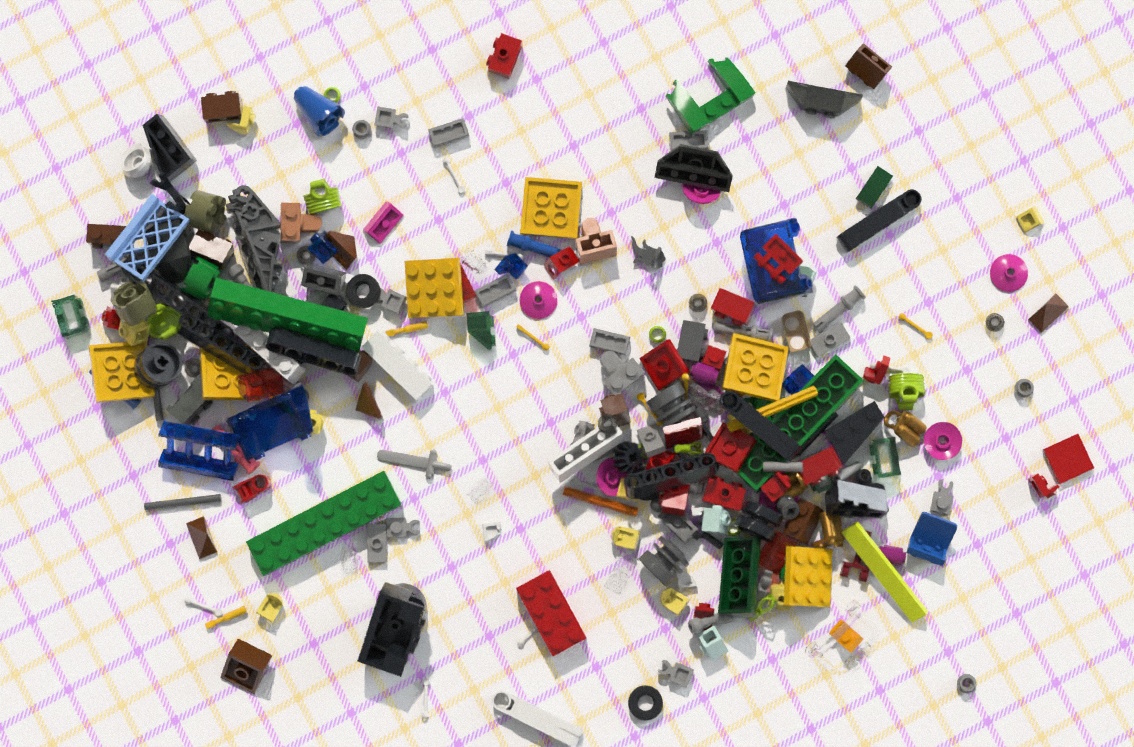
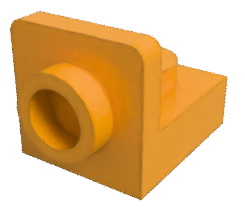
M842 619L829 632L850 653L864 640Z

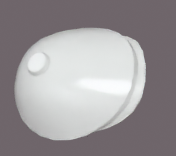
M141 143L131 145L121 154L124 174L129 178H138L144 176L150 170L151 154Z

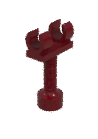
M866 531L871 538L872 532ZM855 552L853 563L843 561L840 576L848 578L850 567L861 569L859 581L867 582L870 569L861 566L860 562L862 559Z

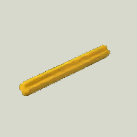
M814 386L759 408L757 411L763 416L769 417L818 396L817 389ZM737 419L727 422L730 432L745 427Z

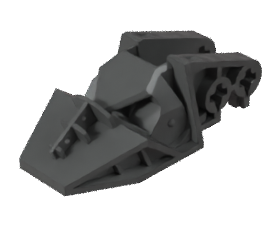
M241 185L233 189V194L228 196L230 203L226 204V211L228 214L235 213L237 221L232 223L233 230L253 287L275 292L283 269L282 264L276 262L281 239L279 232L281 223L249 186ZM241 192H243L244 195H247V197L242 195L240 196Z

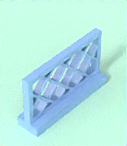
M151 194L105 255L111 262L124 268L144 282L190 223V219L177 211L166 208L164 202ZM161 208L166 209L167 216L158 218L157 213ZM178 218L183 220L178 227L172 228L171 220ZM168 221L169 229L159 230L158 223ZM150 224H155L156 231L146 233L145 228ZM169 233V240L161 243L160 235ZM156 236L157 244L147 246V238ZM143 239L144 247L134 248L135 241ZM158 248V254L155 257L149 258L148 250ZM145 251V259L136 261L135 253ZM131 254L132 262H121L124 255ZM146 263V269L141 275L137 272L136 265Z

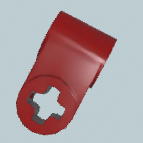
M666 449L665 452L651 456L645 470L671 463L677 453H672Z
M258 474L236 484L232 488L237 491L242 505L268 491L272 482L269 476ZM260 478H264L266 482L263 488H259L257 485V481Z

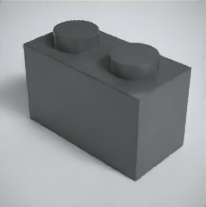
M310 263L304 267L301 286L338 295L344 289L347 273Z
M688 320L682 321L677 352L682 360L698 363L699 359H703L705 348H702L703 340H707L709 330L705 329L706 324Z

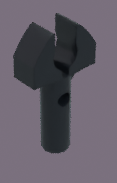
M695 522L702 529L703 522ZM702 531L703 534L696 533L692 537L696 541L704 538L717 549L723 547L721 541Z

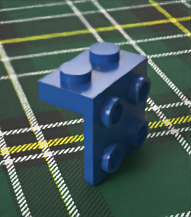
M922 512L908 540L906 553L911 554L913 557L927 560L932 564L943 566L946 561L947 549L957 531L958 525L933 514Z

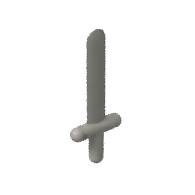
M383 449L377 452V458L380 461L426 469L425 477L427 479L433 477L434 469L444 471L452 469L451 464L436 461L437 451L435 449L430 450L429 458Z

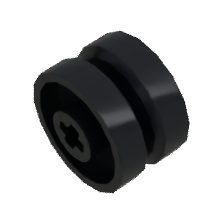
M155 342L146 347L134 361L133 370L136 378L142 385L157 390L166 387L179 376L183 361L180 353L174 346L165 342Z
M745 500L741 511L747 516H737L734 526L750 536H757L761 540L772 543L776 532L770 526L779 527L783 516L761 504Z

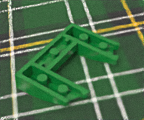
M725 57V61H714V58H710L707 61L726 89L725 92L699 107L678 79L674 80L672 84L676 86L673 92L665 95L691 135L753 98L756 94L747 79L728 57Z

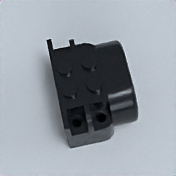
M388 582L384 583L378 594L357 662L402 677L405 665L410 654H414L421 638V631L426 623L424 617L427 610V602L425 596L417 587L407 583L395 585Z

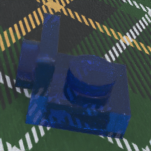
M325 230L320 234L316 232L309 239L311 242L307 248L322 264L336 255L338 251L325 238L327 234Z
M514 253L504 256L494 270L499 275L510 273L514 279H519L528 268V265Z
M801 364L786 378L782 386L789 394L793 395L799 392L814 375Z

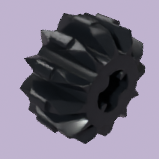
M630 441L618 444L617 449L612 450L615 453L611 458L615 460L613 466L617 467V471L625 474L639 471V466L643 465L641 459L644 458L641 455L643 449L638 448V444Z

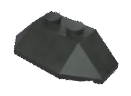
M790 80L786 84L787 91L799 108L805 110V113L810 115L821 113L827 118L839 117L858 104L863 98V94Z
M680 144L657 161L654 178L729 192L733 174L718 151Z
M161 208L157 213L158 218L167 216V210ZM180 218L171 220L172 228L178 227L182 220ZM168 221L158 223L159 230L169 229ZM155 224L148 225L145 228L146 233L155 232ZM185 229L155 267L163 277L173 284L184 281L190 267L191 253ZM170 234L160 235V242H167ZM156 236L147 238L148 245L157 244ZM158 248L149 250L151 258L158 254Z

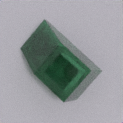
M489 311L466 313L468 334L485 349L493 351L492 346H496L495 335H491V327H495L494 316H490Z

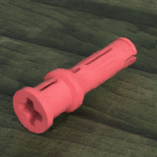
M219 424L211 430L210 433L235 457V462L237 464L240 463L248 475L252 474L260 466L261 463L259 461L256 462L250 456L249 451L242 449Z

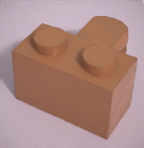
M281 202L280 243L299 244L300 233L318 232L322 225L320 216L316 214H300V203Z
M585 219L581 224L583 237L575 239V249L580 265L617 256V244L613 230L601 232L596 219Z

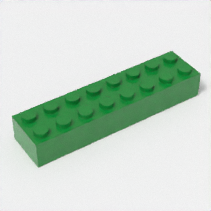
M217 277L210 295L207 316L217 321L222 320L236 326L241 325L255 331L260 330L268 333L271 328L279 327L354 350L358 353L368 321V317Z
M835 354L800 390L802 391L814 386L817 389L818 396L780 411L771 422L803 447L864 384V380ZM756 435L754 437L757 440L738 473L735 474L757 494L761 490L760 487L777 473L763 471V462H788V460Z
M384 470L247 540L246 543L262 575L267 576L403 506L387 472Z

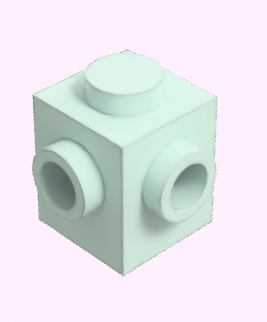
M712 505V508H704L702 531L711 534L728 535V528L731 523L730 512L723 510L724 507L719 505Z
M715 626L698 634L702 645L699 646L705 656L709 655L712 661L729 652Z

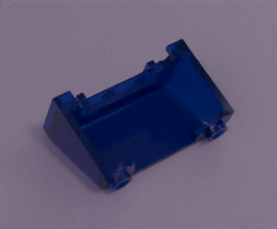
M797 218L748 228L740 233L752 295L755 302L759 305L776 304L813 293L812 280L807 275L801 274L800 267L791 275L784 270L781 275L786 280L779 284L770 277V274L764 268L761 269L757 265L758 262L753 258L758 252L763 257L767 254L762 247L775 234L796 253L793 237H797L800 231ZM773 258L769 261L775 269L780 265Z
M303 384L227 418L246 460L252 458L255 461L266 456L265 452L294 439L300 438L303 441L311 437V432L314 431L307 393Z

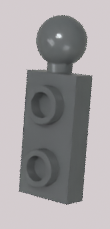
M660 497L652 499L650 503L651 509L654 512H661L657 516L658 519L684 544L699 532L698 528L685 516L662 513V506L659 505Z

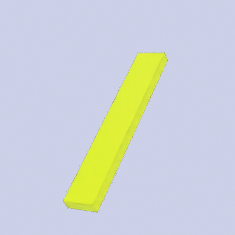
M857 521L843 529L842 535L908 619L913 623L927 615L929 611Z

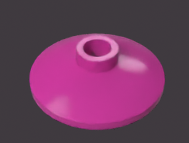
M683 184L684 195L690 201L698 204L712 203L720 196L721 191Z
M1004 254L996 258L992 263L990 278L994 286L999 290L1013 292L1023 287L1026 283L1028 268L1020 257L1013 254ZM1012 269L1013 275H1008L1007 270Z
M534 281L526 285L521 291L519 298L522 311L533 319H543L550 316L556 309L558 301L554 288L542 281ZM541 296L542 301L537 303L535 297Z
M937 422L931 425L925 432L924 446L933 458L948 460L955 457L961 450L962 435L955 425L949 422ZM939 438L945 439L944 445L939 444Z
M611 458L605 459L599 465L596 481L602 493L608 496H616L621 478L625 479L629 474L617 471V467L613 466L615 460Z

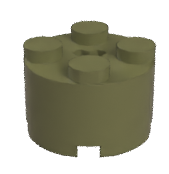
M197 190L191 195L189 199H192V202L186 206L185 217L190 219L189 227L213 233L220 225L223 226L225 224V197Z
M131 281L121 285L113 292L115 296L110 299L121 321L129 323L130 326L138 325L141 320L154 315L157 311L156 302L143 281H138L139 283L133 284Z

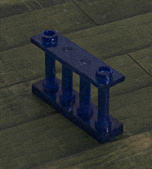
M163 421L158 437L166 438V449H163L158 467L234 481L239 463L231 461V450L235 451L240 435ZM174 440L185 441V453L174 451ZM193 443L205 445L204 456L193 454ZM212 447L224 449L223 460L212 458Z

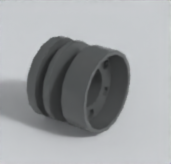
M680 382L670 386L646 402L652 414L661 411L662 415L656 419L657 423L666 419L667 422L660 426L662 431L663 427L684 422L697 410L695 406L689 409L685 408L686 405L692 402L691 399L683 402L680 400L686 393Z
M661 535L658 540L664 546L660 548L654 542L652 545L657 553L654 555L646 550L638 559L667 587L675 579L671 570L674 568L681 573L683 570L677 564L681 562L687 567L690 563L687 561L684 553L672 541Z

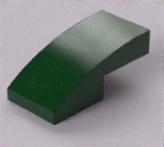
M877 166L855 199L872 209L893 178V175Z

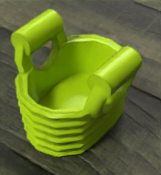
M325 178L311 181L310 193L302 196L308 214L341 207L342 201L340 200L339 187L330 188ZM324 187V194L319 195L315 192V189Z
M159 303L156 305V313L147 318V323L150 325L149 334L151 337L167 340L177 334L176 327L182 314L170 306Z
M897 373L888 377V396L896 399L898 410H913L917 399L926 395L925 380L922 374Z

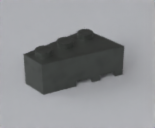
M201 373L190 383V387L184 393L181 392L178 395L179 399L172 407L168 405L165 409L186 426L195 425L200 419V413L203 410L207 411L213 404L212 400L202 399Z

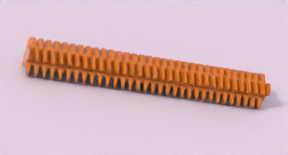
M565 486L562 494L570 498L574 497V499L576 498L579 501L581 499V501L583 500L586 503L588 501L590 504H597V506L599 505L602 508L604 506V508L606 507L609 510L610 508L616 512L618 510V512L620 511V513L622 512L625 515L627 513V515L629 514L632 517L633 515L634 517L637 516L639 509L622 502L619 504V502L605 497L603 499L599 495L596 497L592 493L589 495V493L587 494V492L582 490L580 492L576 488L573 490L569 486L567 488Z

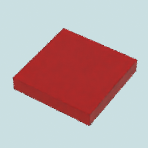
M670 339L639 358L658 391L689 372Z
M700 417L663 427L666 448H672L676 443L682 445L704 438Z
M722 422L704 453H712L716 457V463L738 473L757 440L740 430L730 432L727 424Z
M1079 433L1042 449L1058 484L1095 468Z

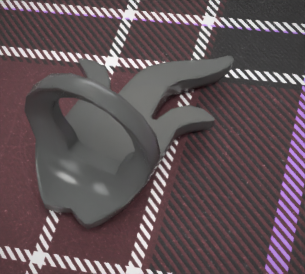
M631 236L633 249L641 256L635 258L633 264L642 262L650 268H661L662 262L666 260L662 247L659 246L657 249L650 247L644 239L642 242L643 247L646 249L644 250L637 246L635 238Z

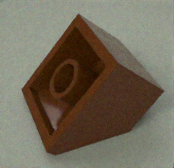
M238 638L228 653L220 678L255 695L273 655Z

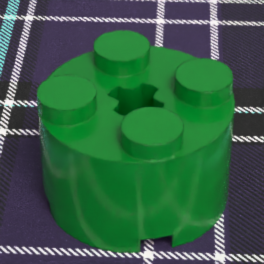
M198 256L196 260L199 262L198 264L193 263L184 281L187 286L186 288L182 287L181 291L203 301L204 298L208 299L212 292L210 287L213 281L215 282L216 277H220L221 272L219 271V266Z

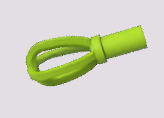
M700 442L676 445L674 448L675 452L684 453L689 457L703 453L701 450L702 443ZM691 447H694L697 451H692Z
M769 594L760 600L755 609V617L748 618V620L753 622L759 616L766 614L776 607L778 603L774 596ZM770 600V607L762 609L763 604Z

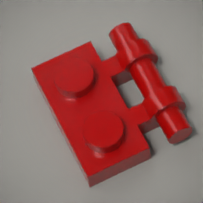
M777 234L762 247L767 252L764 257L759 252L753 257L758 262L757 265L761 269L764 268L770 274V277L779 284L786 280L781 275L784 270L791 275L804 262ZM772 258L780 264L776 269L769 263Z

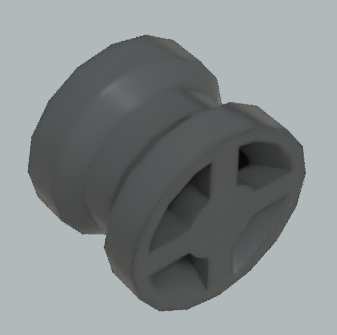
M790 495L780 497L776 503L777 510L787 520L795 518L800 512L799 505Z

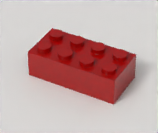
M550 570L516 588L553 657L587 638Z

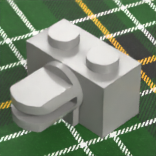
M606 351L601 355L600 364L610 375L603 382V385L611 394L617 395L622 393L645 373L633 357L624 364L613 351Z

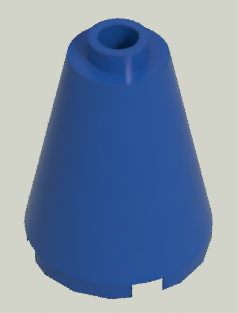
M300 86L294 92V101L318 137H320V134L323 136L330 134L339 126L337 121L340 117L343 119L345 116V110L342 106L308 86Z

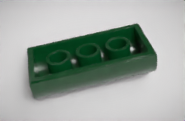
M757 536L724 538L718 605L719 615L734 618L755 617L761 538Z

